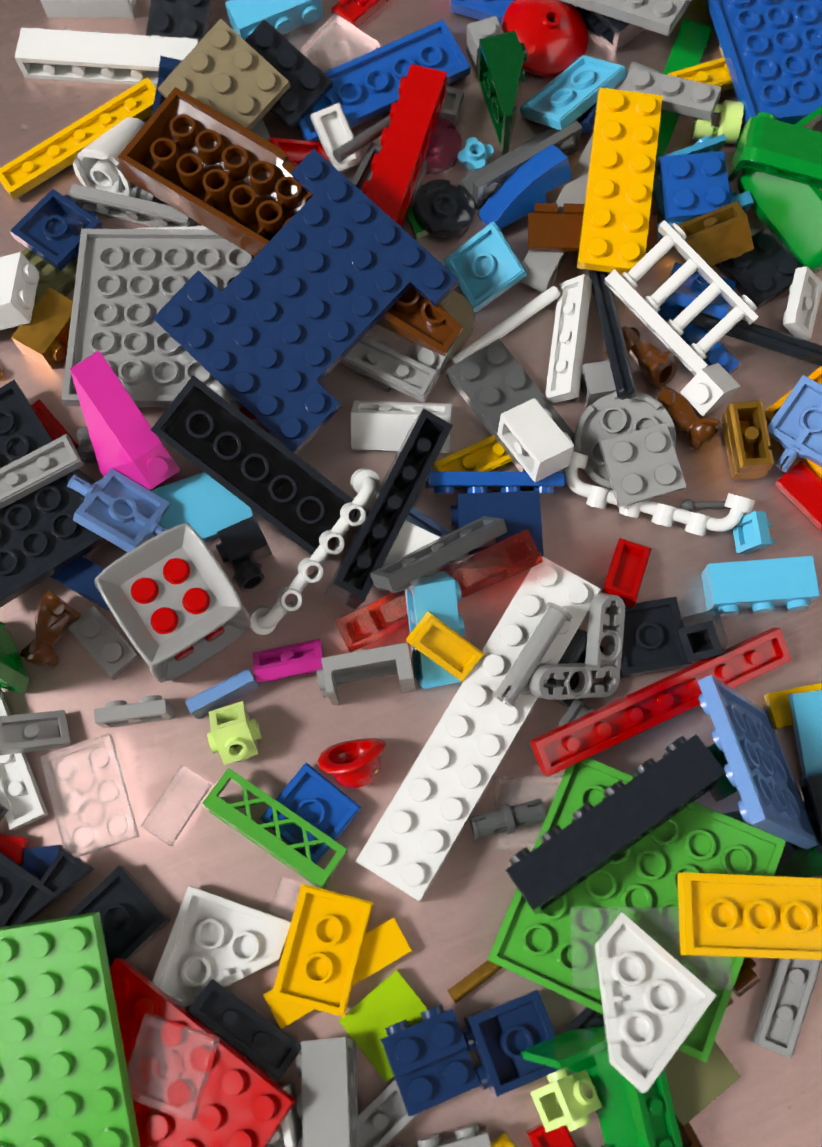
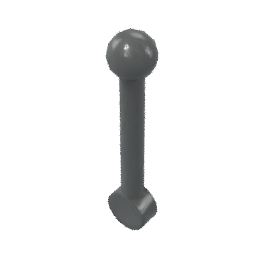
M685 499L681 503L682 509L688 511L698 508H728L724 506L726 501L694 502L691 499Z

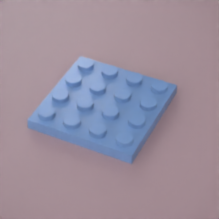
M713 675L699 680L698 683L702 692L699 695V701L704 712L711 716L715 728L711 731L712 737L717 747L724 751L728 764L725 765V772L731 784L735 787L737 786L741 800L738 801V807L744 820L754 827L804 849L819 845V840L768 712Z

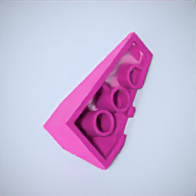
M99 350L70 368L98 466L103 476L112 468L150 490L180 471L158 436L151 431L152 427Z

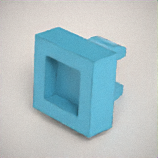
M754 511L743 516L739 524L732 528L737 554L747 555L775 544V539L770 538L769 527H772V522L767 520L766 512Z

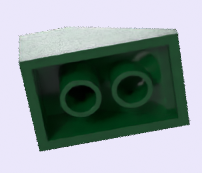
M515 30L479 39L477 81L502 155L509 152L520 100L521 84L525 83L523 63L527 62V50L524 42H519Z

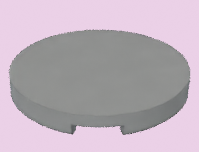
M616 391L598 399L587 407L576 426L574 435L575 452L589 456L586 468L583 469L584 472L594 482L610 490H613L600 449V441L667 422L676 450V431L669 413L659 401L639 391H635L636 395L632 399L621 400L617 397Z

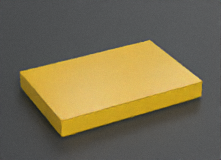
M301 883L271 998L345 1017L373 902Z

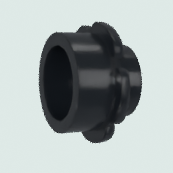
M252 561L240 563L234 569L233 584H237L241 591H249L256 588L265 578L261 570L262 565L258 562L252 563Z

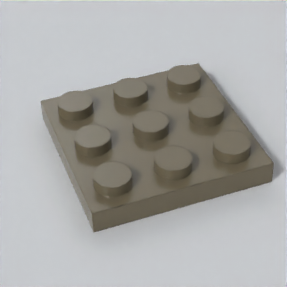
M220 18L157 89L167 98L176 87L251 131L291 86L284 76Z

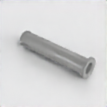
M547 603L546 608L548 610L497 691L493 694L499 701H506L505 704L513 708L517 698L566 621L572 619L569 612L554 603Z

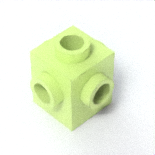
M243 701L209 711L211 731L207 733L209 745L213 753L219 752L224 765L232 762H241L251 756L258 755L256 740L262 738L260 727L256 718H249Z
M565 1068L547 1075L550 1084L530 1092L546 1132L566 1124L569 1131L580 1128L591 1122L588 1114L602 1108L587 1070L573 1074Z

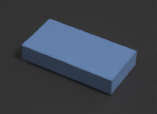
M245 669L186 700L187 702L185 703L189 712L198 719L208 714L209 711L218 709L258 688L259 684L256 683L252 672L249 669Z

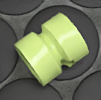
M725 100L722 104L717 103L713 113L718 115L716 127L711 126L712 117L711 120L693 117L691 139L699 140L706 136L717 137L724 134L727 139L725 143L736 144L743 119L744 105L742 102Z

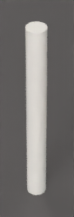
M554 285L453 356L450 359L452 365L507 335L560 297L559 290Z

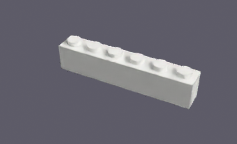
M21 28L15 60L24 78L136 85L148 77L154 86L157 87L160 56L183 60L199 41L198 39L187 37L174 38L157 35H131L127 33L113 34Z

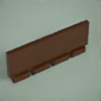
M535 203L534 213H528V250L579 252L584 204L563 203V214H557V203ZM651 208L646 253L658 243L657 216H651Z

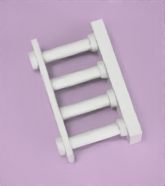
M664 220L658 229L663 238L628 273L623 272L620 275L614 269L605 278V284L695 376L702 368L707 366L703 361L707 357L706 353L742 318L751 325L759 316L755 313L757 310L756 305L744 294L739 297L684 241L687 238L684 231L677 224L673 223L670 226ZM674 247L687 261L650 297L647 295L643 299L634 290L638 286L636 282ZM697 271L710 285L674 320L669 319L665 322L658 314L661 310L659 306ZM720 294L733 309L697 344L692 343L689 346L680 337L684 333L682 330Z

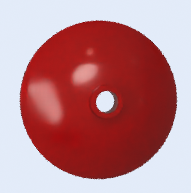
M515 0L504 14L501 29L503 33L515 30L519 42H524L527 50V62L523 63V68L530 73L546 77L558 76L578 58L585 55L589 42L588 28L584 18L572 4L560 0Z

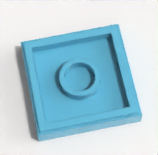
M494 221L443 259L447 269L459 279L458 287L476 313L528 275Z

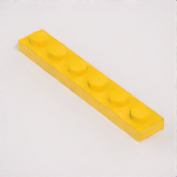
M148 77L1 167L0 183L13 200L22 196L73 164L80 150L125 118L133 117L144 120L152 115L156 87Z

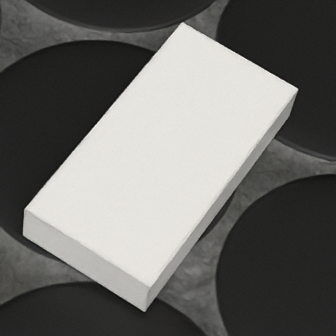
M340 103L311 114L310 118L330 163L340 173L360 166L363 160L360 150L341 162H337L333 156L335 149L354 138Z

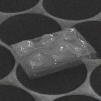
M106 733L40 756L64 849L69 850L77 857H82L139 837L111 734Z

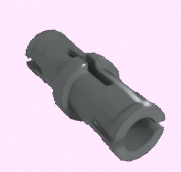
M538 798L519 805L509 806L504 804L498 810L470 816L469 820L474 838L478 840L502 832H507V834L515 833L517 828L544 822L546 813L541 799Z

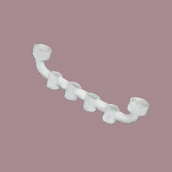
M573 451L569 466L564 469V478L567 486L574 493L588 497L586 504L589 506L606 509L607 503L617 505L613 490L584 483L578 478V468H586L589 456ZM728 493L724 506L731 508L726 517L721 519L651 500L621 507L619 513L633 518H638L640 512L653 515L651 521L653 523L671 527L673 521L686 524V532L705 536L706 530L724 532L734 528L739 524L744 512L752 513L755 500Z
M366 468L358 469L353 473L350 484L357 496L352 502L346 503L341 507V517L331 530H327L320 535V545L310 558H306L299 563V573L291 584L278 591V601L273 608L258 605L249 612L250 627L255 633L260 635L271 633L287 611L297 610L301 606L302 597L300 594L309 582L314 583L322 578V564L330 554H338L343 550L345 544L343 536L349 528L364 522L366 517L364 508L380 488V478L377 473ZM352 509H356V517L350 520L349 512ZM335 537V545L328 547V540ZM315 565L314 573L306 575L307 568ZM294 594L293 601L285 603L286 596Z

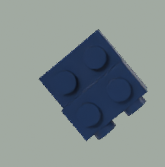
M52 188L10 230V233L19 243L59 271H62L79 253L81 229H103V222L94 212L90 210L86 212L80 208L71 196L67 194L63 196Z
M533 990L504 1003L493 1005L464 1017L466 1027L461 1028V1031L467 1043V1049L469 1052L475 1049L480 1065L474 1068L480 1080V1086L482 1090L489 1088L491 1095L498 1097L560 1070L523 1059V1050L556 1037L539 990Z
M442 1004L422 1012L423 1021L409 1026L407 1019L385 1028L388 1036L380 1039L409 1117L481 1085L454 1010L451 1008L444 1011Z

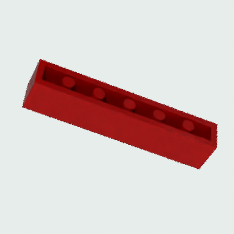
M414 64L410 65L407 77L402 76L399 84L400 97L398 102L394 101L392 103L389 128L384 127L381 135V151L379 154L375 153L371 165V172H373L371 179L365 180L362 192L399 226H402L447 94V72Z

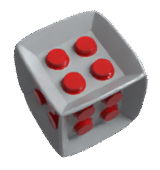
M189 523L172 527L151 538L114 561L94 580L96 588L101 593L110 611L135 649L150 667L152 675L159 683L174 679L198 666L233 643L251 626L250 615L243 607L228 576L203 539Z

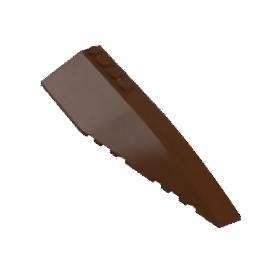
M176 87L118 156L128 181L254 257L312 197L293 178L291 172L296 166L288 160V155L284 151ZM413 286L376 323L442 356L447 354L463 331V327L440 304L436 308Z

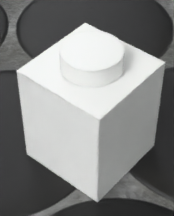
M719 363L702 368L680 393L704 416L720 409L739 389L740 385Z

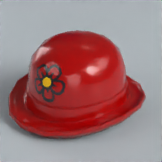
M378 738L340 742L321 752L317 763L321 770L328 774H333L340 785L346 788L364 787L377 778L380 772L379 755L384 751L386 743Z

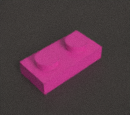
M321 639L254 652L253 673L256 683L277 681L286 676L300 673L310 674L318 669H323L321 658H324Z

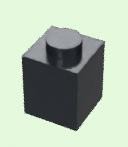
M255 515L217 532L221 543L216 545L224 564L230 561L234 569L244 561L255 563L273 555Z
M718 609L683 617L677 630L688 662L724 654L728 638Z

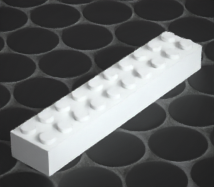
M541 555L538 556L482 649L484 656L461 684L355 862L421 902L539 698L530 692L528 682L517 698L513 708L505 704L506 701L503 700L501 702L493 696L494 692L497 691L548 610L546 608L548 602L565 609L571 614L572 619L564 623L539 665L559 663L575 633L587 616L590 603L599 594L600 588Z

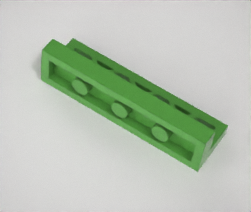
M230 768L225 771L202 803L206 811L317 888H326L331 880V874L347 852V849ZM230 780L243 788V802L228 804L219 797ZM248 792L258 799L249 800ZM265 803L272 808L274 822L257 824L252 820L250 806ZM245 807L247 816L237 809ZM277 812L287 819L278 821ZM296 824L302 828L304 842L287 845L281 840L280 826ZM275 828L276 836L266 829ZM307 832L318 840L308 841ZM325 844L336 852L325 870L311 861L309 847ZM305 848L307 858L296 850Z

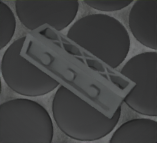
M575 121L562 130L551 127L460 180V185L472 196L475 208L478 210L484 206L489 197L518 167L550 145L554 144L567 157L579 150L582 126L578 121Z

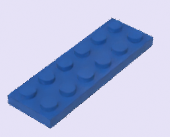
M440 20L324 72L333 81V87L298 123L297 126L305 140L321 142L310 116L334 104L340 103L350 129L390 111L392 103L394 101L398 102L402 76L407 77L411 64L447 72V85L470 75L471 66L445 21Z

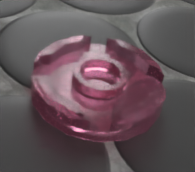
M441 117L438 118L424 161L428 162L426 174L429 175L444 173L455 166L458 161V152L462 149V138L456 131V127L452 122Z

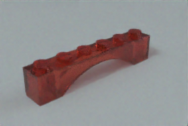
M525 528L469 555L461 561L441 568L439 572L445 571L455 581H458L461 589V598H464L542 563L543 557L529 528ZM405 590L391 592L342 615L334 621L349 653L409 624Z

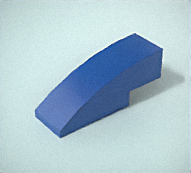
M554 144L534 155L518 167L489 197L478 213L479 219L486 226L494 221L502 229L528 215V213L534 212L535 203H547L545 193L572 180L568 157Z

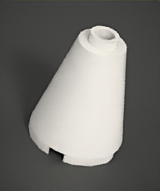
M127 117L78 152L73 162V167L82 185L130 196L133 183L126 179L118 156L144 126L145 123L142 120Z

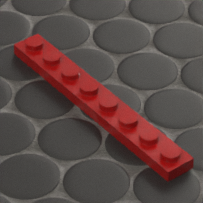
M770 628L725 649L724 654L708 657L530 740L542 774L549 777L700 705L699 695L702 692L698 681L709 675H713L733 689L792 661L781 628Z

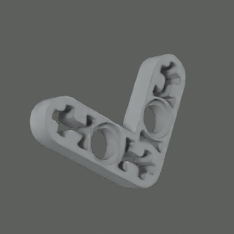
M606 593L597 594L592 599L589 607L585 663L538 665L528 681V688L534 696L548 700L608 697L615 693L619 686L625 620V604L623 599L617 595ZM606 607H609V612H605ZM603 625L608 626V629H603ZM607 636L609 646L606 652L602 654L600 643ZM575 672H578L579 683L574 690H571L570 678ZM592 677L604 678V680L596 684L593 683ZM549 678L556 679V684H545L543 686L544 681L549 680Z

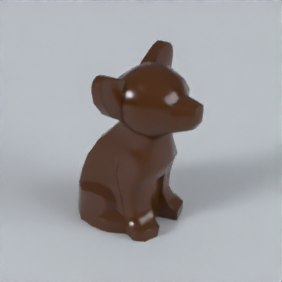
M621 327L628 355L634 359L637 366L645 374L646 380L657 388L668 384L678 369L677 362L673 358L674 354L669 350L662 352L651 343L640 341V333L636 328Z
M664 385L657 401L669 413L675 429L689 433L691 448L699 450L703 443L710 442L715 434H717L718 429L716 426L719 425L720 421L714 418L697 417L691 404L682 394Z
M48 590L41 599L35 614L36 638L23 648L19 655L25 657V661L31 662L34 665L48 664L52 667L56 666L59 658L54 651L53 645L62 638L63 630L67 623L72 619H79L81 614Z

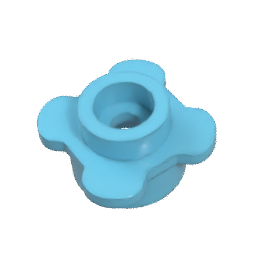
M471 137L466 140V146L462 151L458 152L457 158L469 170L477 171L486 166L487 159L493 155L494 149L490 144L484 145L477 138Z

